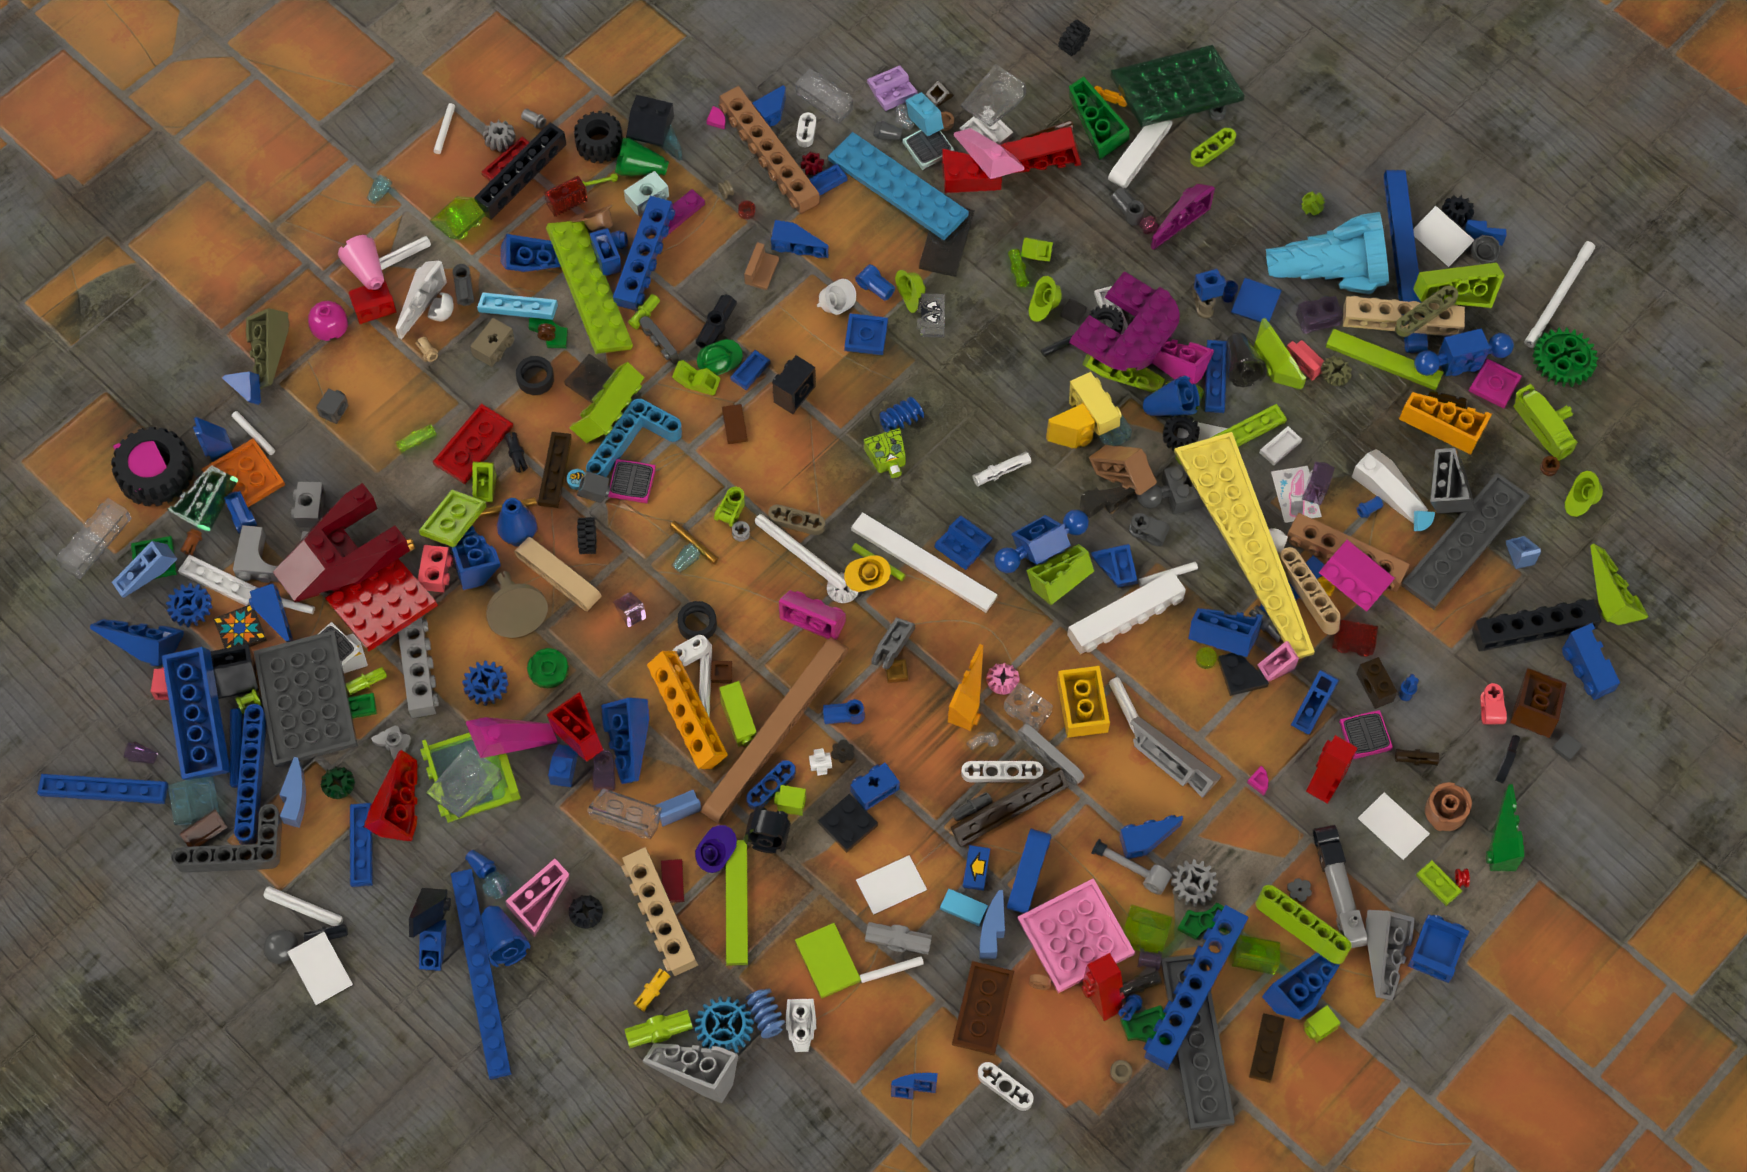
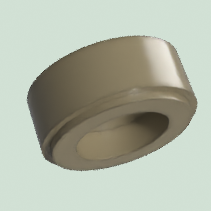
M1124 1060L1114 1062L1110 1069L1112 1080L1119 1084L1128 1082L1132 1076L1131 1065Z

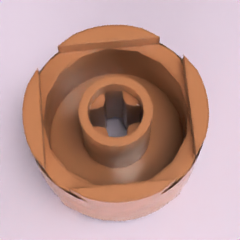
M1442 783L1431 792L1425 804V815L1438 831L1456 830L1464 824L1471 811V796L1466 789L1456 786L1455 783Z

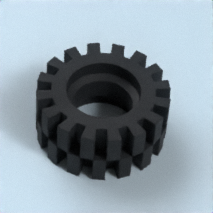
M1078 19L1074 20L1066 28V31L1063 32V36L1060 37L1058 47L1070 56L1077 54V51H1080L1081 47L1085 45L1084 42L1088 40L1087 37H1089L1091 32L1090 28Z
M1104 304L1102 308L1097 306L1096 311L1093 309L1091 314H1089L1098 321L1102 319L1112 321L1113 326L1110 328L1119 334L1122 333L1124 318L1121 311L1118 312V308L1115 307L1113 310L1112 305L1106 308V304Z
M1177 415L1176 418L1171 416V419L1166 421L1163 430V441L1167 443L1166 446L1168 448L1172 446V451L1175 448L1198 442L1200 427L1197 426V421L1193 422V417L1187 419V415H1184V417ZM1183 428L1188 431L1189 435L1187 438H1178L1174 435V430Z
M578 518L579 554H596L595 518Z

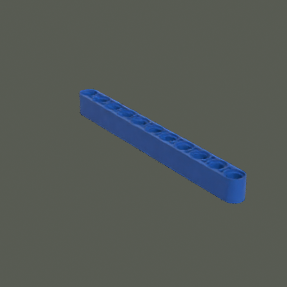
M1385 170L1384 187L1399 301H1417L1422 303L1413 289L1419 269L1406 171ZM1412 333L1404 337L1406 353L1426 351L1428 349L1427 334Z

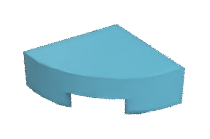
M1414 511V531L1427 529L1434 520L1435 512Z

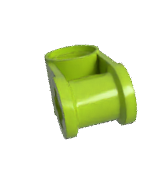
M740 487L729 488L715 512L714 520L728 523L730 527L738 521L739 515L745 506L744 491ZM733 497H740L738 501L731 500Z

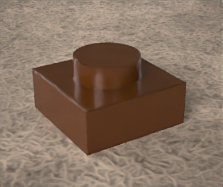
M711 661V683H732V661Z

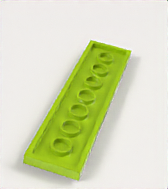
M583 221L548 223L546 230L595 354L631 350L633 343L617 303L613 300V293L607 278L599 267L585 223Z

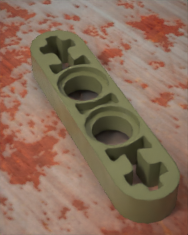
M1445 286L1400 317L1397 320L1395 332L1399 336L1407 337L1455 304L1458 297L1457 289L1453 286ZM1445 294H1446V295H1450V294L1452 295V298L1449 296V297H1447V298L1444 299ZM1436 303L1438 304L1439 309H1431L1429 307V304ZM1421 313L1424 315V319L1418 320L1414 317V314ZM1409 324L1408 329L1406 327L1401 328V325L1406 326Z

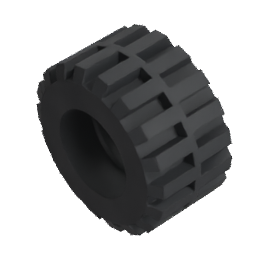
M593 111L590 112V115H583V119H579L577 121L578 124H575L574 127L575 143L581 157L584 156V159L587 161L590 159L592 163L596 161L603 163L605 160L609 162L612 157L616 158L617 153H620L623 140L619 120L616 121L614 115L610 116L608 112L603 114L602 111H598V113ZM594 135H606V137L601 140L591 139V137H593Z

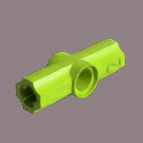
M684 1010L668 1016L657 1015L651 1017L645 1023L626 1028L624 1031L629 1048H633L649 1042L660 1043L666 1041L672 1035L691 1030L693 1027L688 1010Z

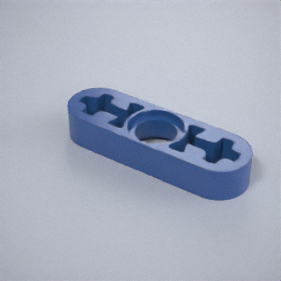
M781 761L748 792V806L753 810L756 807H764L775 797L776 792H780L781 785L786 786L794 779L796 774L795 765L791 761ZM782 768H790V774L784 773L782 775ZM772 780L777 783V787L774 790H768L765 784ZM759 795H761L760 802L758 803L757 801H755L753 803L752 797L754 796L757 798Z

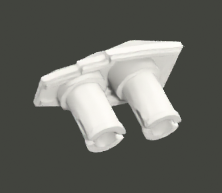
M787 999L786 1030H788L789 1040H792L795 1052H808L811 1040L814 1039V1030H816L814 999Z

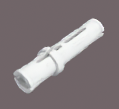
M1024 452L995 466L990 465L988 469L973 474L974 483L980 486L988 481L998 480L1000 476L1030 464L1031 458L1027 452Z

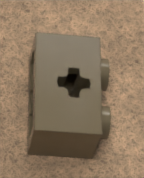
M492 318L470 346L472 356L492 367L501 360L506 348L511 347L513 344V330Z

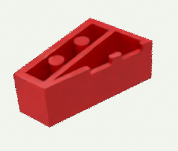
M581 692L547 714L554 733L586 762L603 751Z
M1336 735L1332 741L1327 740L1316 764L1317 769L1306 792L1328 804L1346 775L1358 748Z
M1110 953L1087 964L1081 989L1086 998L1090 997L1103 1021H1106L1119 1014V1010L1125 1005L1122 1001L1125 998L1124 993H1120V988L1123 987L1121 971Z

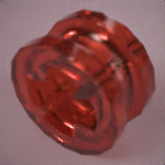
M747 200L742 201L738 207L739 216L742 219H751L755 215V204ZM750 208V212H743V209Z

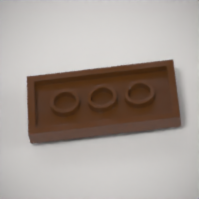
M972 961L952 1041L953 1046L995 1056L1014 975L1013 970Z

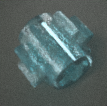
M493 872L485 877L486 883L482 887L488 897L492 896L494 899H497L507 894L508 890L506 887L511 884L507 876L504 874L500 875L499 872Z

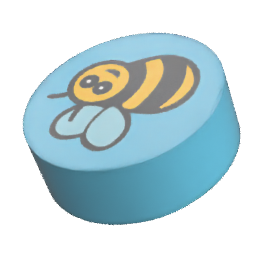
M581 469L571 470L567 475L568 486L571 489L578 490L581 477L585 472Z

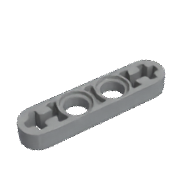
M1025 723L1018 730L1021 739L1054 768L1060 767L1069 782L1078 785L1085 778L1082 771L1029 724Z

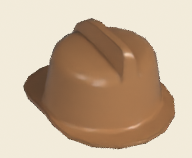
M612 205L578 214L572 217L570 221H583L587 228L593 232L606 228L610 229L613 226L609 210Z

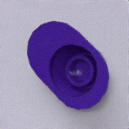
M726 825L712 827L696 847L695 858L697 865L702 870L708 873L720 871L731 857L737 844L736 835L731 828Z

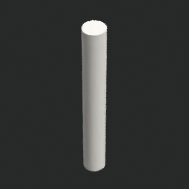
M449 103L434 147L433 152L436 154H441L455 109V105Z
M235 411L232 414V418L269 455L274 454L275 449L238 411Z
M1192 562L1140 578L1138 583L1142 587L1172 570L1177 576L1197 570L1198 566L1196 562Z
M281 598L283 606L286 608L314 614L315 606Z
M922 956L859 976L861 983H865L923 965L924 963Z

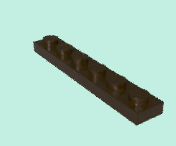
M1057 767L951 826L957 844L960 847L966 845L1069 787L1062 769Z

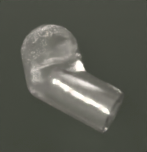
M899 104L895 109V120L910 131L914 123L907 118V105Z
M979 732L966 743L971 750H974L982 743H988L989 746L994 747L999 743V739L994 732Z

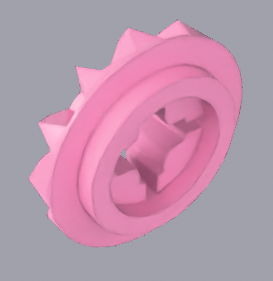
M1005 662L1003 664H995L994 667L989 669L986 678L989 688L993 692L1002 695L1012 693L1018 687L1020 680L1018 671L1014 669L1013 665H1007ZM1003 672H1005L1006 678H1009L1005 679L1004 685H1002L1001 679L997 678L1001 677Z

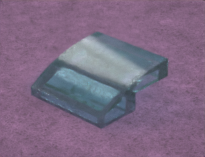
M213 776L190 779L168 785L174 825L194 824L214 809L219 814Z

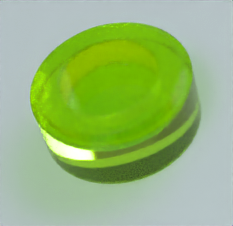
M1204 647L1198 650L1196 663L1199 667L1209 669L1215 665L1217 654L1213 649Z

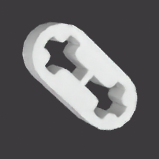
M803 113L799 118L796 135L797 143L801 147H809L814 141L816 117L812 113ZM807 120H810L809 126H805ZM804 133H807L806 140L802 139L804 137Z

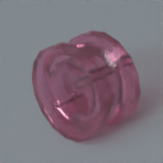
M1154 216L1144 218L1139 224L1143 228L1144 234H1150L1159 227Z

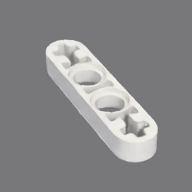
M968 761L962 766L961 775L967 782H1032L1043 775V766L1036 761ZM980 767H983V776H980ZM989 767H994L998 773L995 776H989L986 770ZM1022 767H1025V776H1022ZM969 768H973L974 773L972 776L967 772ZM1008 768H1017L1019 771L1018 775H1008ZM1031 768H1035L1037 771L1036 776H1033L1032 772H1030Z

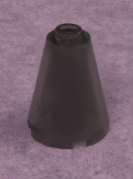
M1233 333L1227 339L1228 378L1236 387H1249L1254 385L1256 380L1259 379L1261 381L1265 377L1267 367L1246 335L1243 333Z

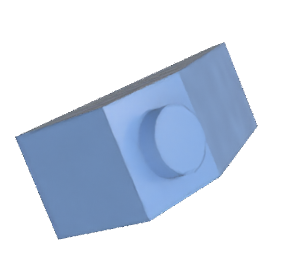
M151 541L112 583L121 597H126L163 574L177 558L167 544Z

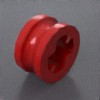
M1467 868L1463 871H1460V869L1455 870V884L1459 888L1462 885L1468 888L1470 885V875Z

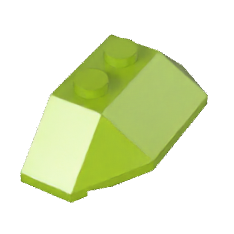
M1263 318L1253 349L1255 360L1261 363L1265 375L1270 377L1273 382L1302 389L1306 377L1266 318Z

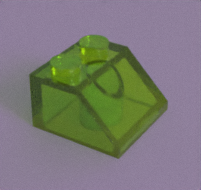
M457 196L437 213L430 222L450 239L461 240L468 235V231L472 227L475 228L482 223L481 219L486 214L473 197Z

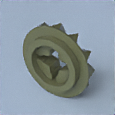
M1342 356L1327 358L1321 366V374L1324 380L1334 386L1346 384L1352 376V368L1348 365L1349 361L1343 360ZM1341 367L1340 373L1332 374L1335 368Z

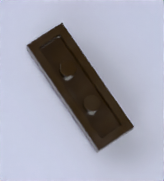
M1263 1013L1250 1069V1078L1271 1083L1284 1018Z

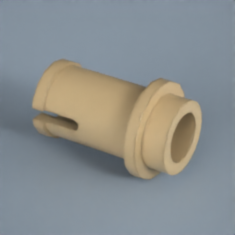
M426 337L419 338L416 345L423 353V358L428 360V362L436 360L438 357L437 349L431 346Z

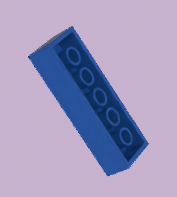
M199 647L163 655L162 662L182 779L194 781L230 773L210 650Z

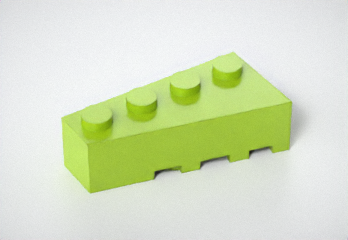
M1497 262L1419 272L1413 289L1420 301L1423 302L1443 287L1453 286L1458 291L1455 305L1492 308L1505 274ZM1445 294L1444 299L1447 298V297H1449V296L1452 298V295H1451V294H1450V295H1446V294Z

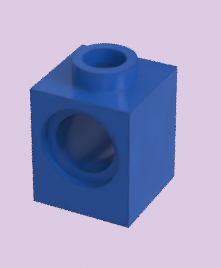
M1218 269L1195 275L1194 289L1201 301L1223 296L1226 281L1224 276L1220 275Z

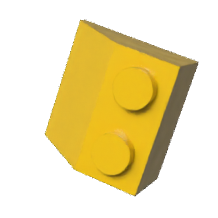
M1084 403L1048 419L1047 441L1074 449L1090 444L1093 439L1095 421Z

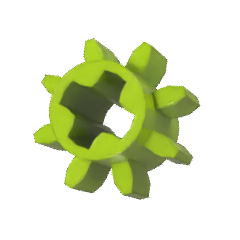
M1313 191L1309 192L1302 198L1301 208L1306 215L1310 212L1312 215H1317L1323 211L1325 199L1320 192L1318 194H1315Z

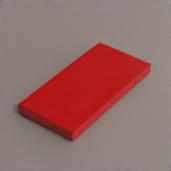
M480 404L433 460V465L466 484L473 476V461L484 462L505 435L513 428V423L485 405Z

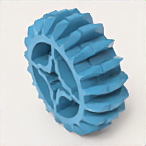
M720 996L718 1003L711 999V1006L709 1007L707 1004H704L703 1009L705 1012L698 1011L700 1018L695 1019V1024L699 1025L695 1027V1033H700L697 1036V1040L703 1041V1048L709 1046V1049H711L712 1046H717L729 1051L733 1049L737 1053L738 1045L742 1048L746 1046L743 1040H751L749 1034L754 1031L751 1027L754 1024L753 1019H750L751 1012L745 1011V1004L739 1006L740 1002L738 999L731 1003V997H727L726 1002H723V998ZM729 1011L730 1013L727 1015H721L718 1012ZM738 1017L742 1021V1028L739 1034L733 1028ZM712 1018L715 1027L709 1035L706 1026L708 1020ZM720 1023H728V1028L724 1029L723 1027L721 1029ZM725 1036L731 1040L719 1041L718 1039Z

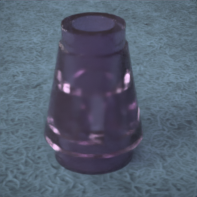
M136 741L134 743L128 742L124 758L130 762L154 764L158 753Z

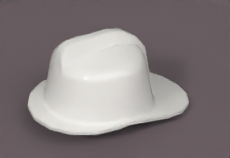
M844 278L829 284L820 292L817 307H822L825 312L835 315L845 312L856 301L854 285Z

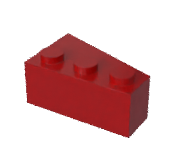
M942 148L944 193L1001 190L1002 176L990 179L970 154Z

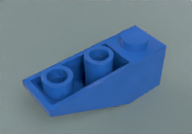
M775 220L771 237V250L790 252L797 255H811L816 258L829 257V245L795 223Z
M198 417L194 418L196 426L193 427L205 456H210L212 462L234 450L225 428Z
M1171 815L1161 821L1148 820L1143 825L1135 826V824H1130L1123 827L1119 838L1125 858L1133 859L1149 854L1182 825L1183 816L1176 817V815Z

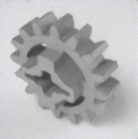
M1193 859L1192 864H1189L1186 860L1183 864L1184 867L1178 865L1176 869L1178 872H1173L1172 877L1174 879L1171 881V885L1176 887L1173 888L1172 892L1173 894L1179 893L1178 900L1186 899L1185 905L1189 901L1193 903L1194 907H1196L1198 901L1205 905V898L1211 901L1212 894H1216L1217 889L1215 886L1218 885V880H1213L1216 877V872L1210 873L1211 866L1209 865L1205 868L1204 861L1197 864L1196 860ZM1185 874L1186 879L1180 882L1182 875ZM1208 883V889L1204 892L1203 886H1206Z

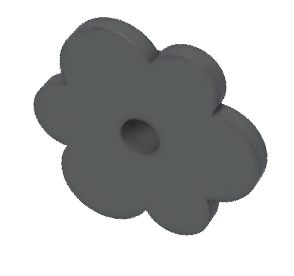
M1296 878L1294 882H1290L1287 886L1288 891L1291 892L1290 897L1297 899L1299 902H1305L1307 897L1312 894L1310 890L1311 884L1307 880L1302 881L1300 878Z

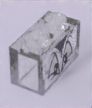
M921 293V301H919L917 313H921V318H917V330H921V337L944 338L945 294Z

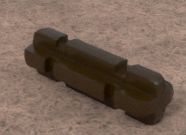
M1430 391L1428 394L1429 397L1437 398L1439 402H1452L1456 404L1455 406L1464 409L1467 404V399L1464 397L1456 398L1454 395L1438 394L1436 391Z

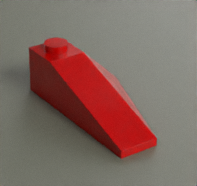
M403 750L398 752L369 809L364 827L379 837L412 841L417 826V816L415 815V805L417 804V797H415L417 760Z

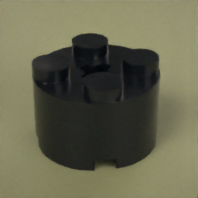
M756 807L749 815L744 842L746 844L750 842L753 844V849L764 853H776L777 849H781V852L784 851L791 827L788 814L783 811L774 812L764 807Z

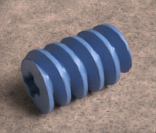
M771 989L758 990L745 998L748 1000V1007L752 1008L751 1014L755 1016V1023H759L757 1028L759 1031H762L761 1037L764 1039L782 1032L781 1026L785 1023V1020H777L782 1015L781 1012L774 1013L778 1008V1004H770L775 998L773 996L767 997L772 992Z

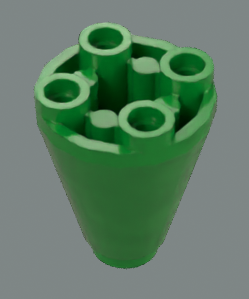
M623 137L614 173L621 176H647L655 171L659 176H665L669 161L635 140Z

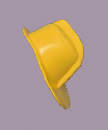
M878 555L856 559L848 564L844 572V580L846 585L853 591H867L884 585L889 580L891 568L888 561Z

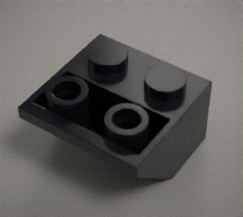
M249 644L210 651L218 699L251 693L253 689L259 691L254 654Z

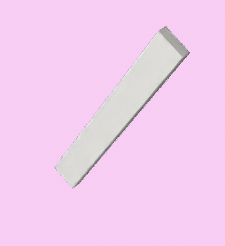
M863 512L851 527V531L987 613L997 599L998 595Z

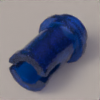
M1226 281L1222 299L1227 303L1234 300L1235 293L1238 291V285L1235 281Z

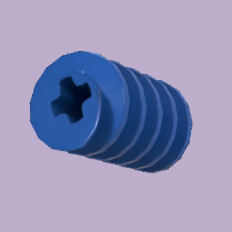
M908 397L906 401H901L900 405L895 404L893 408H888L886 412H880L879 417L883 430L888 432L890 429H897V425L903 429L904 421L911 425L910 418L915 422L918 421V414L921 418H924V412L913 397Z

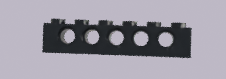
M550 122L474 197L477 211L492 220L567 145L565 132Z
M1579 599L1575 603L1567 604L1563 602L1554 607L1542 606L1533 611L1521 610L1511 615L1505 613L1498 615L1496 618L1489 619L1488 617H1483L1475 622L1472 632L1480 652L1569 635L1571 632L1591 623L1595 627L1593 630H1596L1601 623V618L1594 599ZM1571 614H1575L1579 618H1574ZM1552 618H1557L1559 622H1555ZM1532 621L1539 623L1540 626L1534 625ZM1512 625H1517L1520 629H1515ZM1493 629L1499 630L1500 633L1494 632Z

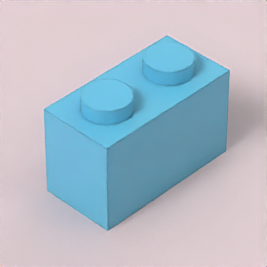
M922 92L906 100L909 118L927 136L944 129L941 111Z

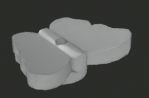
M395 725L373 736L372 743L376 746L386 747V750L391 751V756L395 760L400 750L406 752L409 748L411 737L407 734H402L399 727Z

